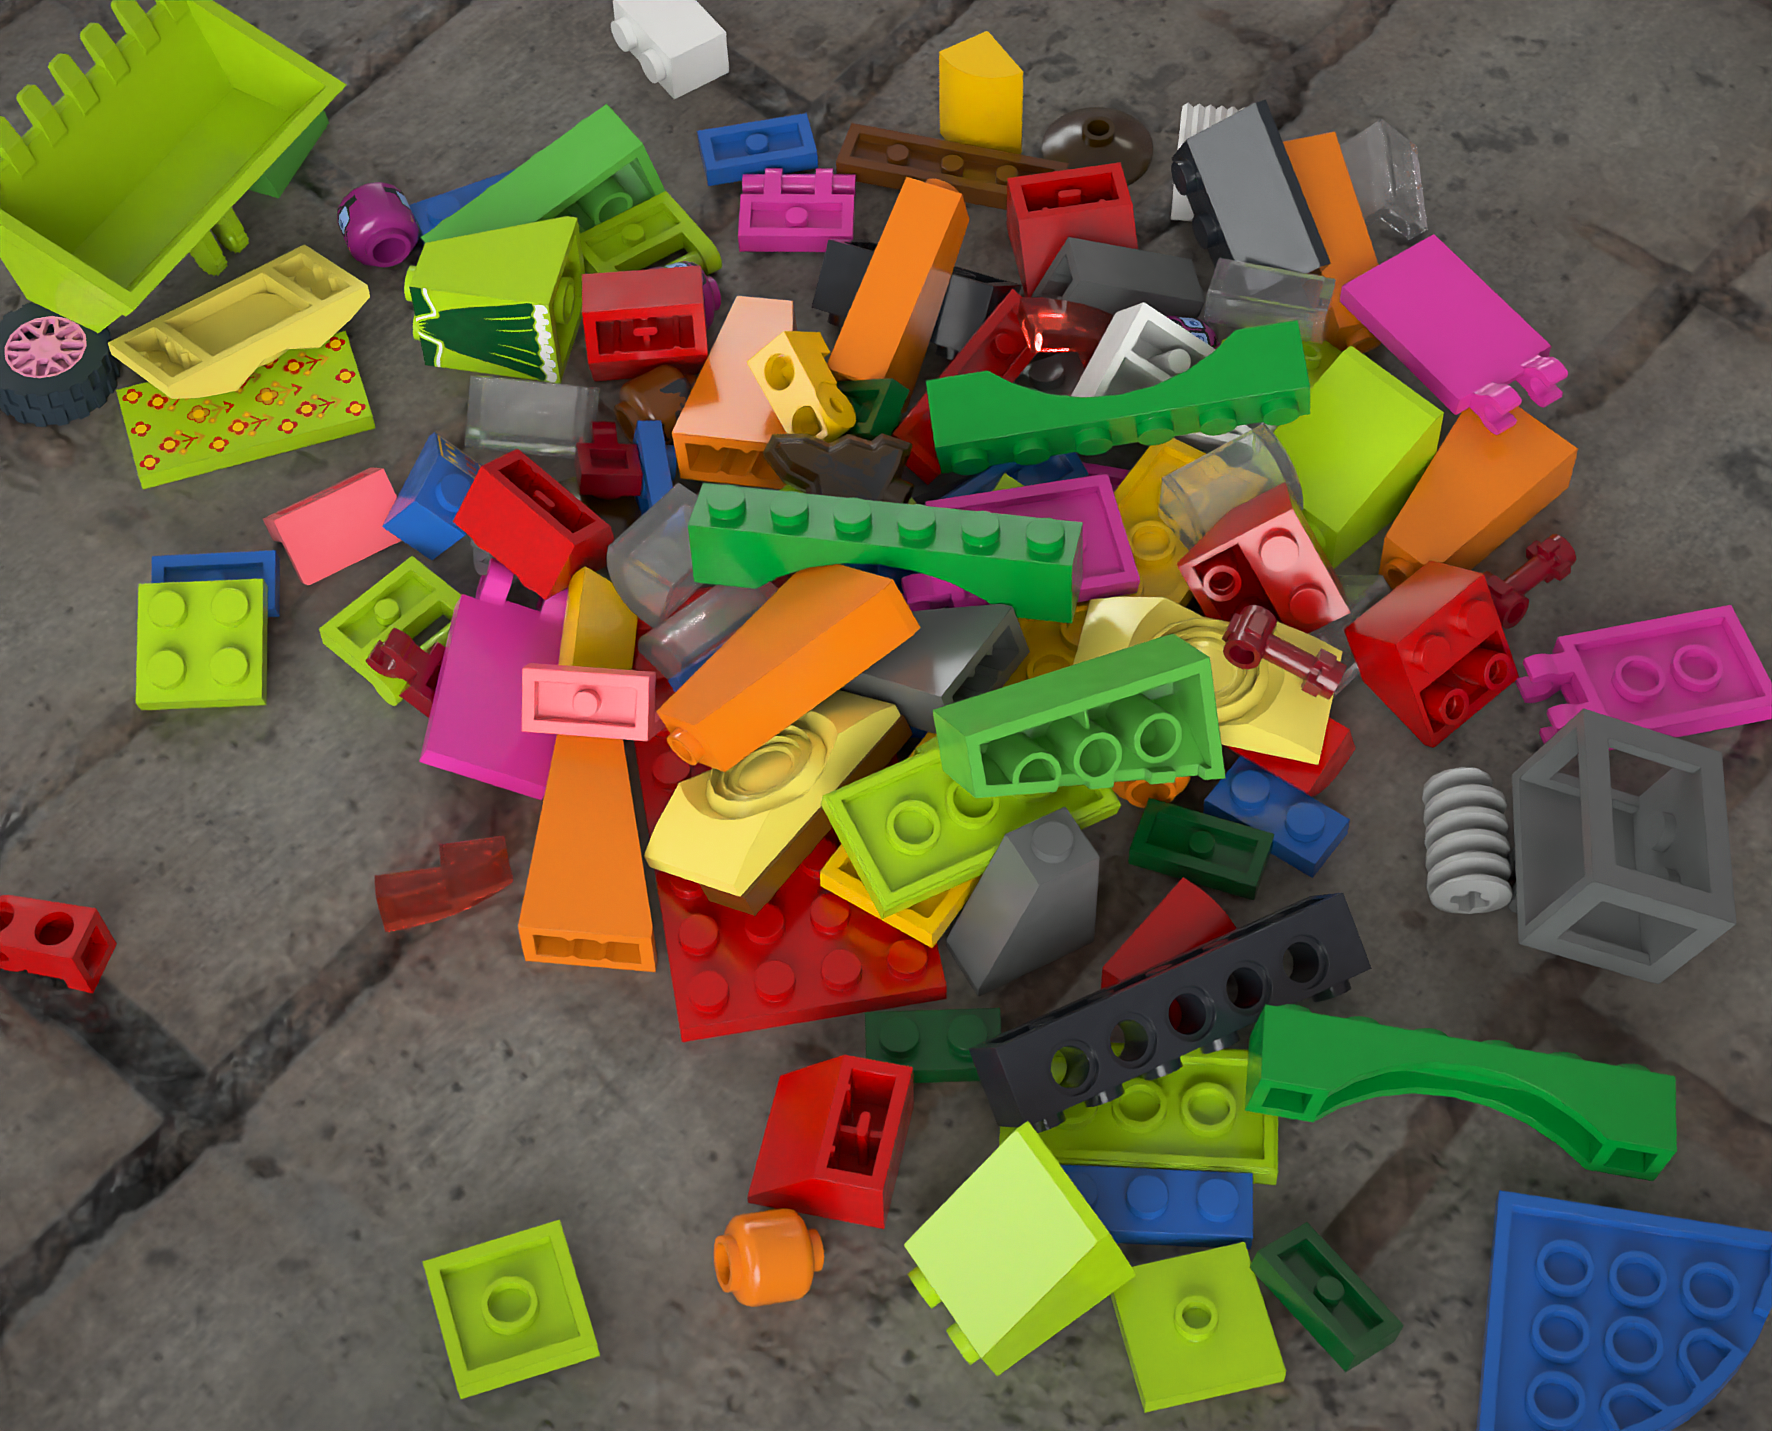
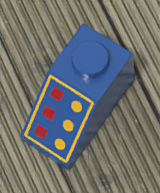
M434 432L428 437L382 527L432 561L466 535L461 528L453 523V520L482 465Z

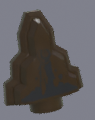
M807 433L772 434L763 452L764 459L783 483L805 494L909 504L914 490V484L901 479L905 464L913 447L912 443L883 433L872 441L847 434L831 443Z

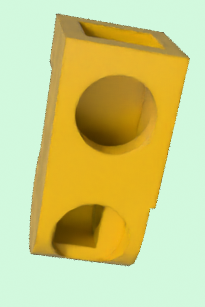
M783 331L751 357L747 364L787 434L807 433L831 443L854 427L856 415L847 397L837 388V382L824 359L831 352L820 332Z

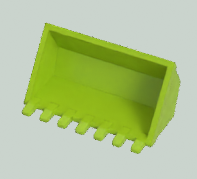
M112 0L111 9L126 34L115 44L99 23H89L80 32V39L95 65L85 75L68 54H57L49 62L48 68L64 96L52 105L36 85L27 84L17 94L16 99L33 126L22 137H20L5 117L0 116L1 260L28 300L97 333H100L121 315L126 317L133 312L188 253H190L199 265L198 267H201L203 271L209 275L219 276L228 266V261L223 256V252L210 229L217 236L216 239L220 241V244L225 249H229L230 252L240 253L249 244L247 233L244 232V227L232 206L347 84L213 0H155L156 4L147 13L144 12L136 0Z

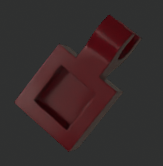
M590 421L591 443L576 442L574 465L579 494L593 495L601 499L641 496L643 474L637 445L618 444L615 421Z
M393 628L384 642L379 640L375 644L365 661L373 670L383 676L406 681L407 683L399 696L425 716L430 717L445 647L437 641L424 651L406 633Z

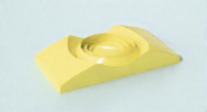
M304 244L108 342L111 355L171 399L201 398L237 391L258 367L273 362L286 353L288 349L320 348L349 322L370 298L367 284Z
M1111 597L1090 600L1073 665L1173 633L1210 657L1222 745L1319 765L1333 695L1327 700L1320 695L1314 697L1302 691L1303 679L1263 658L1260 664L1253 669H1241L1232 665L1224 656L1223 648L1226 642L1222 640L1229 622L1203 617L1166 597ZM1277 622L1273 635L1314 656H1317L1322 648L1337 657L1336 660L1341 661L1343 651L1314 636Z
M838 690L728 771L723 772L712 768L709 771L679 782L655 826L644 853V858L649 867L741 897L821 807L823 795L835 791L899 719L901 715L896 705Z

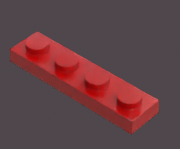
M1012 289L1000 301L937 379L989 371L1013 383L1057 328ZM926 391L903 418L899 426L892 432L891 437L912 443L913 447L905 465L929 485L941 473L934 445L928 394Z

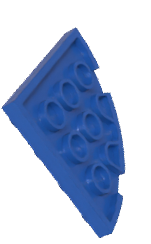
M1499 1190L1495 1203L1476 1431H1672L1688 1421L1713 1400L1738 1372L1760 1335L1772 1308V1232Z

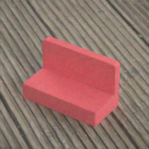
M370 467L263 518L272 540L283 543L300 581L305 585H311L402 541L382 527L397 498L384 468Z
M529 663L522 667V732L648 741L666 727L657 712H655L656 672Z

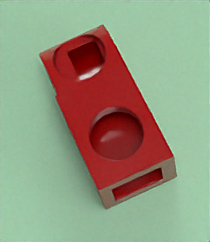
M1 895L0 969L14 972L27 970L28 973L64 979L68 988L93 994L117 945L97 908L14 895Z

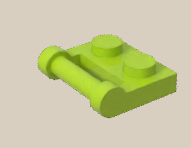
M667 191L580 233L584 268L587 274L641 270L682 248H685L688 254L668 264L682 261L694 262L698 266L701 265V269L706 276L722 268V260L716 246Z
M411 556L321 626L319 631L322 642L368 680L387 703L396 706L403 700L399 694L407 682L399 678H389L379 674L365 660L379 640L384 642L393 628L403 631L413 639L442 615L452 621L454 608L461 594L415 557ZM451 622L422 644L420 648L426 651L437 641L446 647Z

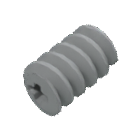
M1460 767L1444 770L1433 775L1423 787L1422 800L1425 805L1423 822L1426 827L1424 844L1427 849L1425 867L1428 871L1426 889L1432 905L1448 913L1474 914L1491 912L1501 909L1510 903L1513 895L1512 888L1507 882L1511 874V866L1507 859H1505L1510 851V844L1505 837L1508 830V821L1504 815L1507 799L1503 792L1492 787L1493 780L1490 775L1478 768Z

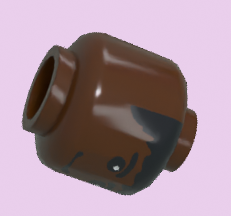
M662 364L624 383L619 393L620 403L614 406V412L617 422L628 441L633 444L637 421L661 420L665 445H674L672 431L697 378L692 373L683 375L673 365Z

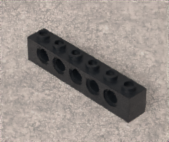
M1344 893L1313 895L968 1049L997 1125L1000 1127H1020L1029 1121L1034 1130L1040 1133L1065 1122L1066 1117L1063 1110L1084 1101L1086 1107H1094L1122 1096L1125 1093L1122 1083L1139 1075H1143L1144 1080H1153L1179 1070L1183 1067L1180 1057L1200 1048L1202 1054H1208L1237 1043L1240 1040L1237 1030L1257 1022L1265 1004L1272 1006L1296 1004L1309 997H1312L1313 1002L1332 999L1351 990L1350 978L1372 968ZM1287 949L1293 958V971L1290 977L1287 976L1283 967V956ZM1230 974L1235 977L1238 984V995L1234 1003L1230 1001L1226 991V984ZM1174 999L1179 1003L1182 1011L1181 1023L1176 1030L1169 1020V1008ZM1116 1025L1122 1029L1125 1038L1123 1051L1118 1057L1114 1054L1110 1043L1111 1033ZM1058 1050L1063 1054L1067 1064L1065 1077L1060 1084L1055 1081L1051 1072V1062Z

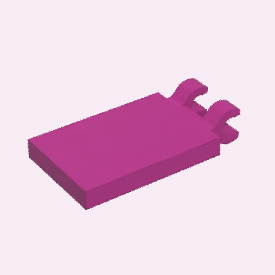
M1436 235L1429 236L1342 285L1340 302L1454 415L1470 407L1480 417L1490 432L1499 435L1516 424L1517 419L1509 411L1521 405L1522 402L1519 394L1508 384L1516 380L1527 391L1530 398L1542 408L1562 397L1563 392L1555 384L1568 376V371L1558 359L1549 357L1551 345Z
M1108 473L926 501L925 506L987 511L998 514L1083 522V581L1078 602L1137 593L1140 577ZM923 573L908 575L901 579L904 591L902 596L911 611L941 609L947 606L949 608L991 605L984 599L950 582Z
M491 558L486 576L482 575L479 580L476 598L461 594L455 605L419 762L542 800L546 791L557 734L522 732V667L529 663L558 665L568 588L547 600L539 596L535 610L507 601L506 598L514 573L497 559Z
M1732 605L1560 636L1556 640L1552 651L1553 654H1535L1523 660V666L1528 676L1517 678L1515 682L1525 703L1541 702L1561 690L1567 704L1556 705L1547 710L1546 715L1552 726L1540 728L1539 735L1544 744L1583 708L1675 738L1772 719V682Z

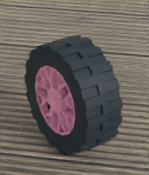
M33 302L24 304L22 308L14 312L11 310L5 314L3 320L0 321L1 410L7 416H14L16 421L26 424L28 422L35 424L36 427H47V425L58 424V426L66 425L78 418L81 420L89 416L90 412L97 407L100 409L107 402L106 398L109 394H113L118 386L116 379L120 377L121 369L119 360L111 355L108 342L112 341L108 327L97 333L36 303L33 304Z

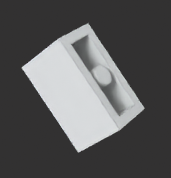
M613 0L615 20L611 22V31L616 43L624 52L630 51L641 63L647 78L652 83L659 82L673 99L729 73L726 31L696 0Z

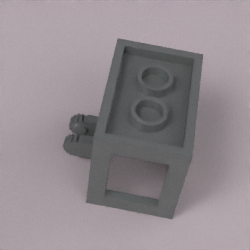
M1583 708L1512 774L1515 847L1512 849V853H1509L1505 859H1507L1511 866L1510 877H1514L1516 880L1512 888L1513 895L1511 901L1507 905L1508 909H1511V912H1515L1518 916L1519 944L1659 985L1737 924L1722 752ZM1609 747L1673 768L1639 797L1611 788ZM1578 754L1579 778L1558 772Z

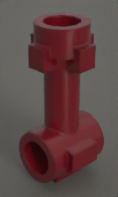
M1552 534L1542 542L1534 541L1526 548V558L1528 561L1504 580L1490 571L1483 572L1501 625L1505 629H1510L1517 625L1526 614L1529 607V599L1524 596L1542 581L1549 583L1554 578L1561 581L1571 573V566L1576 562V554L1571 544L1564 537Z
M1257 605L1246 606L1241 610L1240 614L1235 613L1222 637V640L1226 642L1223 648L1224 656L1232 665L1241 669H1253L1260 664L1263 658L1303 679L1302 691L1314 697L1320 695L1327 700L1332 697L1347 668V665L1336 660L1337 657L1334 654L1321 648L1317 656H1314L1273 635L1277 627V621L1275 616L1264 607Z

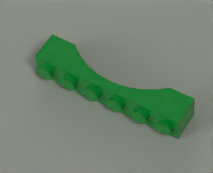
M1298 320L1235 330L1214 352L1185 372L1154 386L1119 395L1074 397L1047 394L1013 384L989 371L926 380L934 445L942 474L954 472L959 475H974L985 471L989 466L1016 462L1020 465H1036L1045 462L1050 456L1073 452L1081 455H1098L1110 450L1112 446L1135 442L1150 446L1160 445L1172 440L1174 436L1197 432L1211 436L1222 435L1231 432L1237 426L1259 422L1273 426L1284 425L1295 421L1299 416L1310 414V382Z
M703 483L688 522L694 582L757 589L780 576L809 567L841 563L879 564L917 571L950 582L984 599L991 605L1005 604L1012 606L1017 618L1072 623L1083 581V522Z
M1265 1004L1249 1037L1245 1111L1315 1122L1341 1107L1374 1097L1402 1094L1448 1096L1488 1106L1526 1123L1559 1145L1585 1170L1654 1181L1677 1152L1675 1076L1650 1072L1648 1068L1642 1065L1621 1064L1615 1066L1583 1060L1580 1056L1569 1052L1546 1054L1518 1049L1512 1044L1501 1040L1478 1042L1449 1037L1444 1032L1432 1028L1409 1030L1379 1024L1372 1018L1363 1016L1341 1018L1312 1013L1306 1007L1295 1004L1280 1006Z

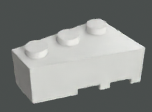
M1143 302L1115 313L1071 396L1119 395L1151 387L1185 372L1216 349ZM1259 422L1237 426L1231 432L1222 435L1211 436L1197 432L1174 436V438L1196 449L1236 458L1256 453L1277 426Z

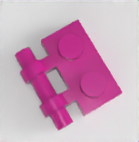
M765 168V174H743V194H741L738 227L739 252H826L829 239H854L856 174H834L833 168H816V174H783V168Z

